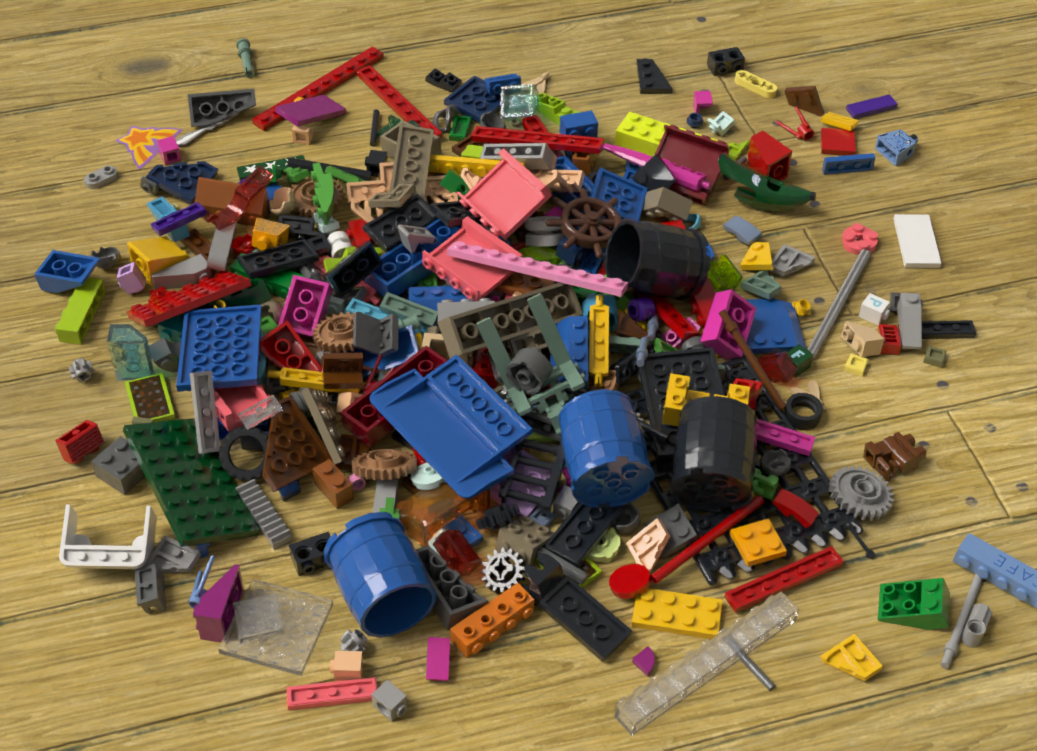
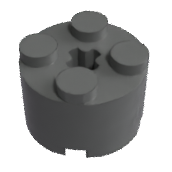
M523 348L518 351L507 366L506 377L509 383L517 390L523 389L527 391V394H535L551 375L553 365L541 353L539 348Z

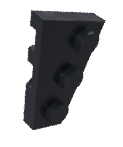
M647 58L637 59L636 66L640 94H672V87L654 60Z

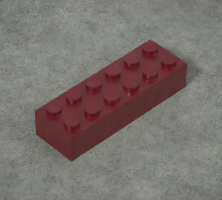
M428 346L423 347L342 410L340 414L343 427L367 446L372 447L391 432L394 427L371 404L370 395L385 383L412 369H415L422 377H425L448 360Z

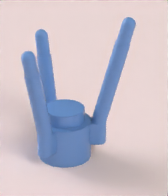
M214 555L210 557L203 576L202 571H198L192 594L188 600L189 606L193 609L195 605H199L201 597L207 592L203 587L215 559Z

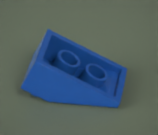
M52 250L34 276L42 291L59 293L82 286L101 260L97 257Z

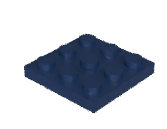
M474 75L446 97L444 105L455 104L460 113L472 117L473 120L480 123V117L483 113L489 111L497 113L513 100V94L508 92L489 95L485 80Z

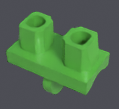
M755 468L753 478L754 497L758 494L773 500L778 485V477L772 474L768 477L763 476L761 471Z

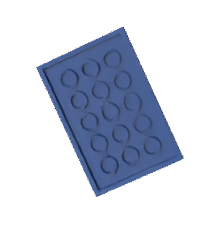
M261 305L189 310L184 313L176 384L178 392L192 391L190 373L212 371L214 389L258 385L262 321Z

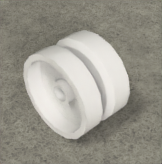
M540 216L528 218L524 222V228L534 232H529L525 235V245L541 247L558 245L564 238L563 233L556 231L561 228L548 227L545 222L548 219H560L561 217Z

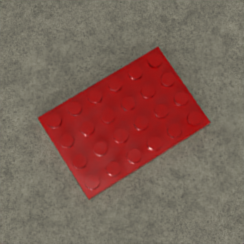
M226 270L225 272L220 271L213 278L205 277L200 279V283L195 285L192 283L184 285L180 291H169L162 298H151L147 304L133 305L130 307L131 310L126 312L129 319L144 327H149L252 285L249 278L227 272Z

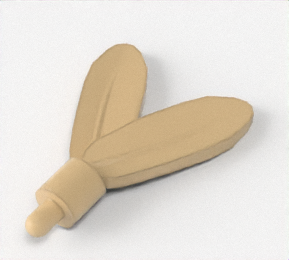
M549 72L543 73L541 77L524 83L521 87L522 90H528L537 86V95L545 93V81L549 77Z
M810 380L808 383L809 392L796 387L790 389L792 394L808 393L820 400L819 386L814 380ZM820 400L823 410H825L824 403Z

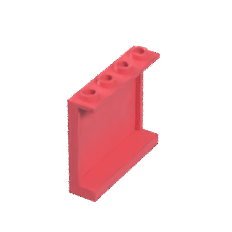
M503 148L498 153L502 160L465 196L459 191L457 194L461 198L459 202L466 209L470 207L469 211L476 218L479 216L481 218L480 222L486 228L490 226V231L496 237L501 236L506 240L552 194L546 185Z
M467 216L462 220V228L430 254L425 250L422 252V264L427 269L436 273L439 278L451 284L454 289H458L468 299L475 302L487 296L515 271L448 256L447 248L454 242L461 241L467 245H478L484 249H495L501 253L515 254L518 257H522V254Z

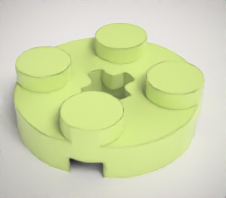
M613 527L602 539L603 545H597L588 556L590 560L609 563L618 554L620 537L615 533Z

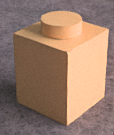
M335 651V660L330 662V673H334L335 682L362 679V651Z

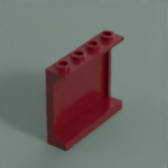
M664 125L665 132L655 154H658L662 160L664 158L671 163H676V167L684 166L688 169L690 168L692 173L696 171L702 172L706 175L705 181L711 183L709 189L701 188L700 191L674 183L669 190L695 203L707 206L721 173L718 158L722 153L728 156L730 152L729 146L724 141H715L706 135L699 136L693 131H684L675 125Z

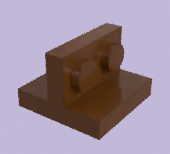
M323 353V356H321V368L324 389H363V353Z

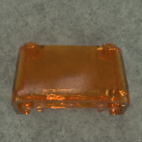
M443 481L436 489L421 490L405 501L399 502L396 509H399V519L402 521L405 530L421 547L429 545L428 541L441 527L468 510L475 513L478 509L483 514V511L489 509L490 488L473 498L465 499L460 497L447 483L444 484Z

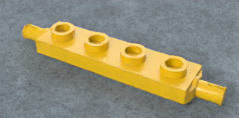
M598 294L595 296L596 304L590 306L589 376L595 377V387H598V381L599 387H602V377L608 376L609 306L603 305L604 296L601 294L599 301Z
M285 367L281 371H268V378L279 379L280 385L309 387L339 393L352 392L358 394L361 389H324L322 372Z

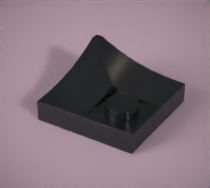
M655 154L631 177L635 183L646 187L647 192L662 187L670 189L677 181L658 154Z

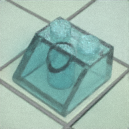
M534 84L501 87V119L534 116L538 108V90Z

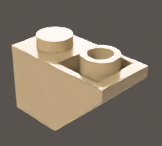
M846 321L844 324L841 338L860 357L879 355L881 353L884 338L875 329Z

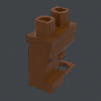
M900 432L894 433V436H888L878 443L874 444L872 441L866 443L863 458L883 476L885 481L890 482L891 478L896 474V470H900L904 474L911 469H917L919 461L926 458L927 451L923 446L913 447L915 446V438L911 434L903 436Z

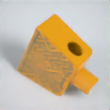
M256 218L252 246L257 247L259 250H265L286 244L288 242L290 225Z

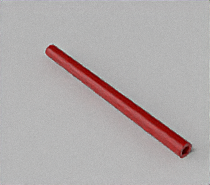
M759 495L754 497L749 505L734 512L650 575L653 583L658 584L764 504L763 498Z

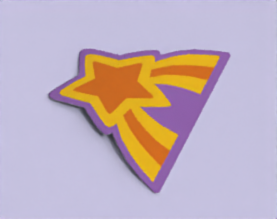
M131 126L128 134L117 139L116 142L126 145L127 151L132 153L134 163L138 169H141L159 153L157 140L171 136L175 138L183 129Z

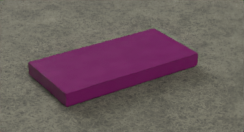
M320 95L276 106L275 112L298 127L346 114V108L329 97Z

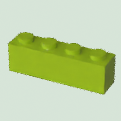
M88 277L82 286L75 287L73 295L69 297L66 309L62 311L59 323L55 326V333L58 336L59 342L82 344L106 293L103 279Z

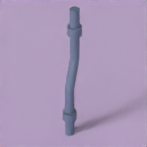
M654 314L648 321V335L641 338L639 348L636 351V364L639 367L643 366L647 359V344L655 339V334L659 327L657 314Z

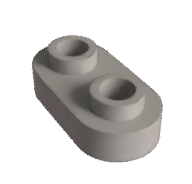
M108 165L89 173L84 178L86 187L88 189H97L115 181L118 178L117 169Z

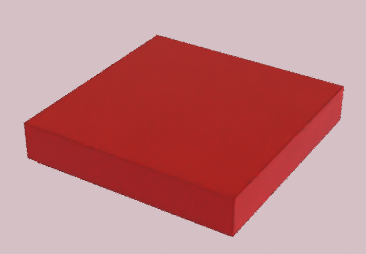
M821 128V154L855 155V130Z

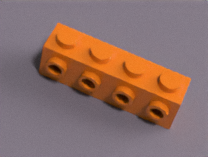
M516 583L450 628L451 642L466 658L472 654H477L483 646L489 642L496 641L502 633L513 629L519 621L529 618L534 612V598L519 583Z

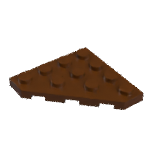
M291 395L277 401L272 408L262 476L273 492L312 474L314 467L328 459L333 462L327 447Z

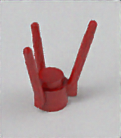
M797 106L795 110L802 122L797 128L798 132L780 121H776L778 125L795 135L798 139L802 138L807 141L814 135L813 129L806 122Z

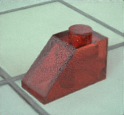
M786 351L761 356L757 359L773 383H786L793 378L792 375L797 371Z

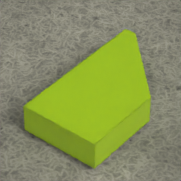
M745 140L744 143L736 144V142L728 143L730 151L728 156L738 161L748 148L750 141Z

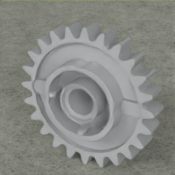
M853 465L850 468L844 466L843 469H838L837 473L833 474L829 483V491L832 492L830 497L836 499L834 504H840V510L846 509L847 515L853 513L854 518L861 516L862 520H865L868 517L872 521L875 517L879 520L881 516L885 517L889 513L894 503V494L891 493L893 488L887 487L889 482L882 481L883 476H876V471L869 472L868 467L863 470L860 465L857 469Z

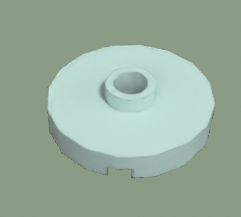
M427 462L418 466L416 471H413V474H411L412 484L420 490L436 489L443 481L444 484L446 483Z

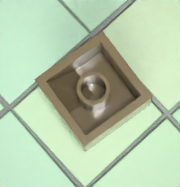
M662 187L646 193L641 212L646 213V216L652 219L665 216L669 218V221H686L693 201Z

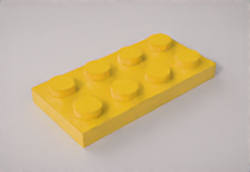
M648 588L645 593L641 595L640 593L636 594L631 627L718 640L722 599Z

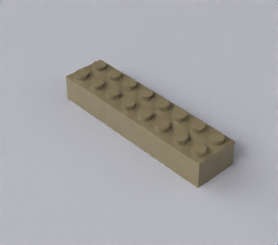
M561 282L438 321L450 359L456 354L460 356L487 347L476 324L488 317L492 319L502 342L540 329L527 302V299L539 293L542 294L555 324L568 316L583 315L573 285Z

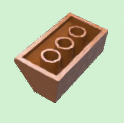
M202 177L198 178L195 203L198 202L207 211V215L201 218L218 220L220 215L237 218V224L249 226L255 225L256 218L268 219L270 210L267 188Z

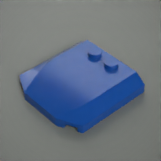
M775 298L770 300H746L757 308L746 342L753 354L787 353L798 344L805 348L796 310L792 303Z

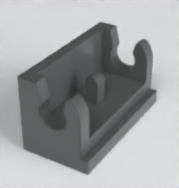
M154 563L135 569L138 607L141 606L148 614H151L150 607H157V610L160 612L166 611L164 575L158 566Z

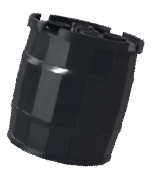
M625 220L620 222L612 231L607 243L605 253L607 278H619L624 282H628L626 291L636 294L688 301L692 295L697 296L708 277L710 256L706 255L705 246H709L707 238L700 230L693 228L682 229L672 225L648 221Z
M709 396L693 399L683 405L676 432L673 478L670 482L671 494L675 493L677 501L696 510L720 512L721 507H732L731 510L734 511L742 509L751 503L755 491L753 478L757 455V418L755 411L747 404L732 398Z

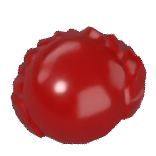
M247 233L245 236L234 238L231 247L236 256H239L241 253H252L257 248L252 246V235Z

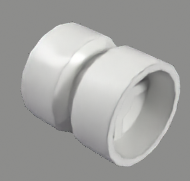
M344 231L333 232L327 238L331 246L332 258H342L346 247H352L349 235Z

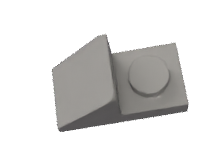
M398 225L402 243L412 254L419 243L433 244L435 237L426 228Z

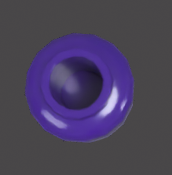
M639 297L630 301L627 312L635 322L648 321L655 314V305L649 297Z

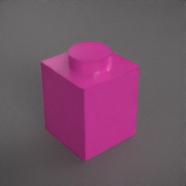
M174 136L157 140L159 153L165 165L182 161L180 149Z

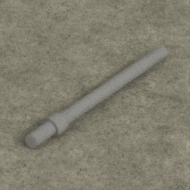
M977 574L974 576L950 641L944 647V656L940 665L945 669L949 668L952 658L957 654L959 649L958 642L983 578H980Z

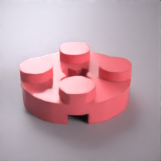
M854 223L852 227L844 230L841 241L843 242V247L850 253L859 255L862 249L869 250L872 253L877 246L878 233L864 227L860 223Z

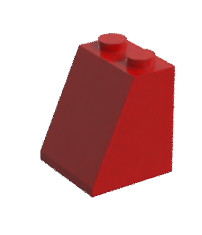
M762 130L754 134L750 139L747 164L753 170L782 181L788 177L792 150Z

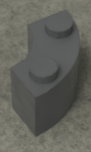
M162 338L147 346L153 362L159 368L170 372H178L181 342L173 343Z

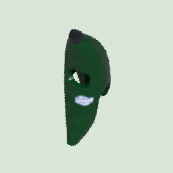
M725 153L720 154L718 158L720 171L731 179L745 185L739 186L734 196L750 207L779 212L792 210L803 206L809 201L816 200V192L771 178L733 160Z

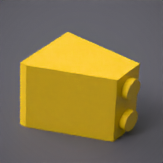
M166 236L127 243L131 263L135 262L146 277V282L152 288H154L152 274L189 259L186 251L181 250L174 241H171Z

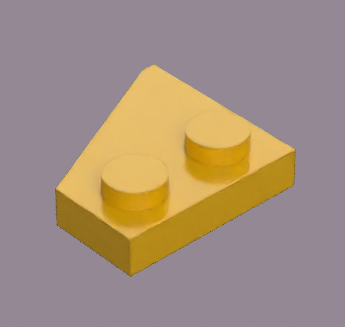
M769 242L752 243L740 263L741 269L773 270L774 266Z

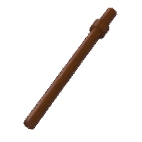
M725 309L720 311L718 314L725 323L726 330L736 340L779 410L784 409L786 404L738 331V325L735 321L731 320Z

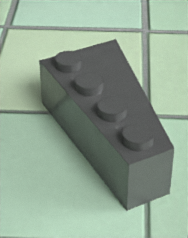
M429 545L416 549L428 572L431 584L436 591V602L433 609L447 631L488 603L484 596H479L475 592V588L470 583L467 584L460 578V574L456 570H451L447 566V562Z

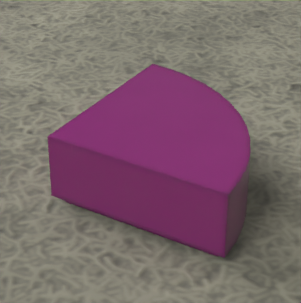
M649 646L632 658V663L648 677L653 670L655 661L653 651Z

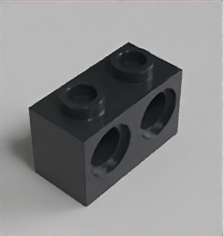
M738 47L708 52L707 66L713 76L734 73L744 69L745 57Z
M329 531L289 544L290 557L298 576L310 574L315 570L328 567L324 559V548L331 537Z

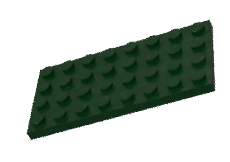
M195 418L124 425L123 433L181 547L258 535L260 529L235 489L236 485L233 479L223 469L218 452L199 453Z

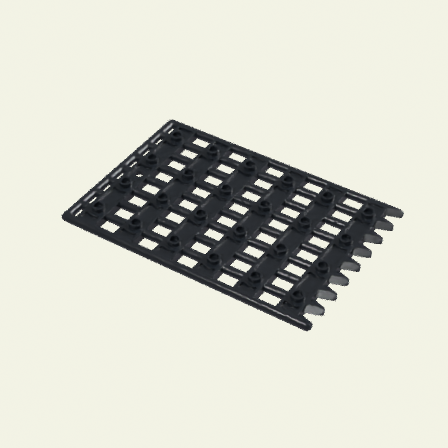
M745 356L717 364L725 366L726 369L725 382H722L725 396H727L730 384H733L736 378L762 382ZM763 384V389L756 399V408L754 409L757 418L769 422L764 413L774 410L780 420L771 422L772 424L797 431L784 411L779 410ZM642 388L623 393L629 396L630 399L640 396V398L631 400L634 404L635 412L640 413V418L648 417ZM644 431L647 450L651 449L656 460L649 462L654 471V480H651L650 486L665 511L677 504L680 505L681 509L686 508L692 518L689 522L699 539L737 511H732V507H728L720 512H710V514L700 517L696 509L685 506L677 501L675 493L671 494L670 490L663 492L657 481L668 478L671 482L674 458L657 459L653 436ZM757 440V450L763 456L767 451L765 446L771 444ZM777 446L779 450L782 449L786 452L791 460V467L786 474L794 472L800 483L790 486L784 475L776 476L784 490L797 495L807 503L814 502L820 514L817 515L812 525L805 528L799 521L792 522L789 516L786 517L772 503L773 500L761 496L764 504L724 533L729 545L719 548L716 542L713 541L708 545L711 551L702 554L697 553L693 556L695 563L710 586H714L717 583V572H720L727 579L733 580L736 576L734 566L738 565L750 574L755 569L754 565L747 567L730 536L731 529L748 525L758 520L762 521L768 519L767 517L778 514L785 526L775 530L787 550L786 556L781 557L786 561H789L792 557L790 549L792 546L801 553L808 554L810 551V540H813L820 547L826 548L828 545L827 534H831L837 540L843 542L847 537L845 532V523L847 521L852 522L853 528L858 535L863 533L864 530L858 520L854 518L853 513L847 515L846 509L840 510V504H837L838 508L828 510L821 500L832 494L829 491L830 479L812 453H810V456ZM760 461L756 462L755 468L761 471V475L768 477L769 475L762 471ZM811 466L818 477L808 480L801 469ZM773 560L762 562V564L771 567Z

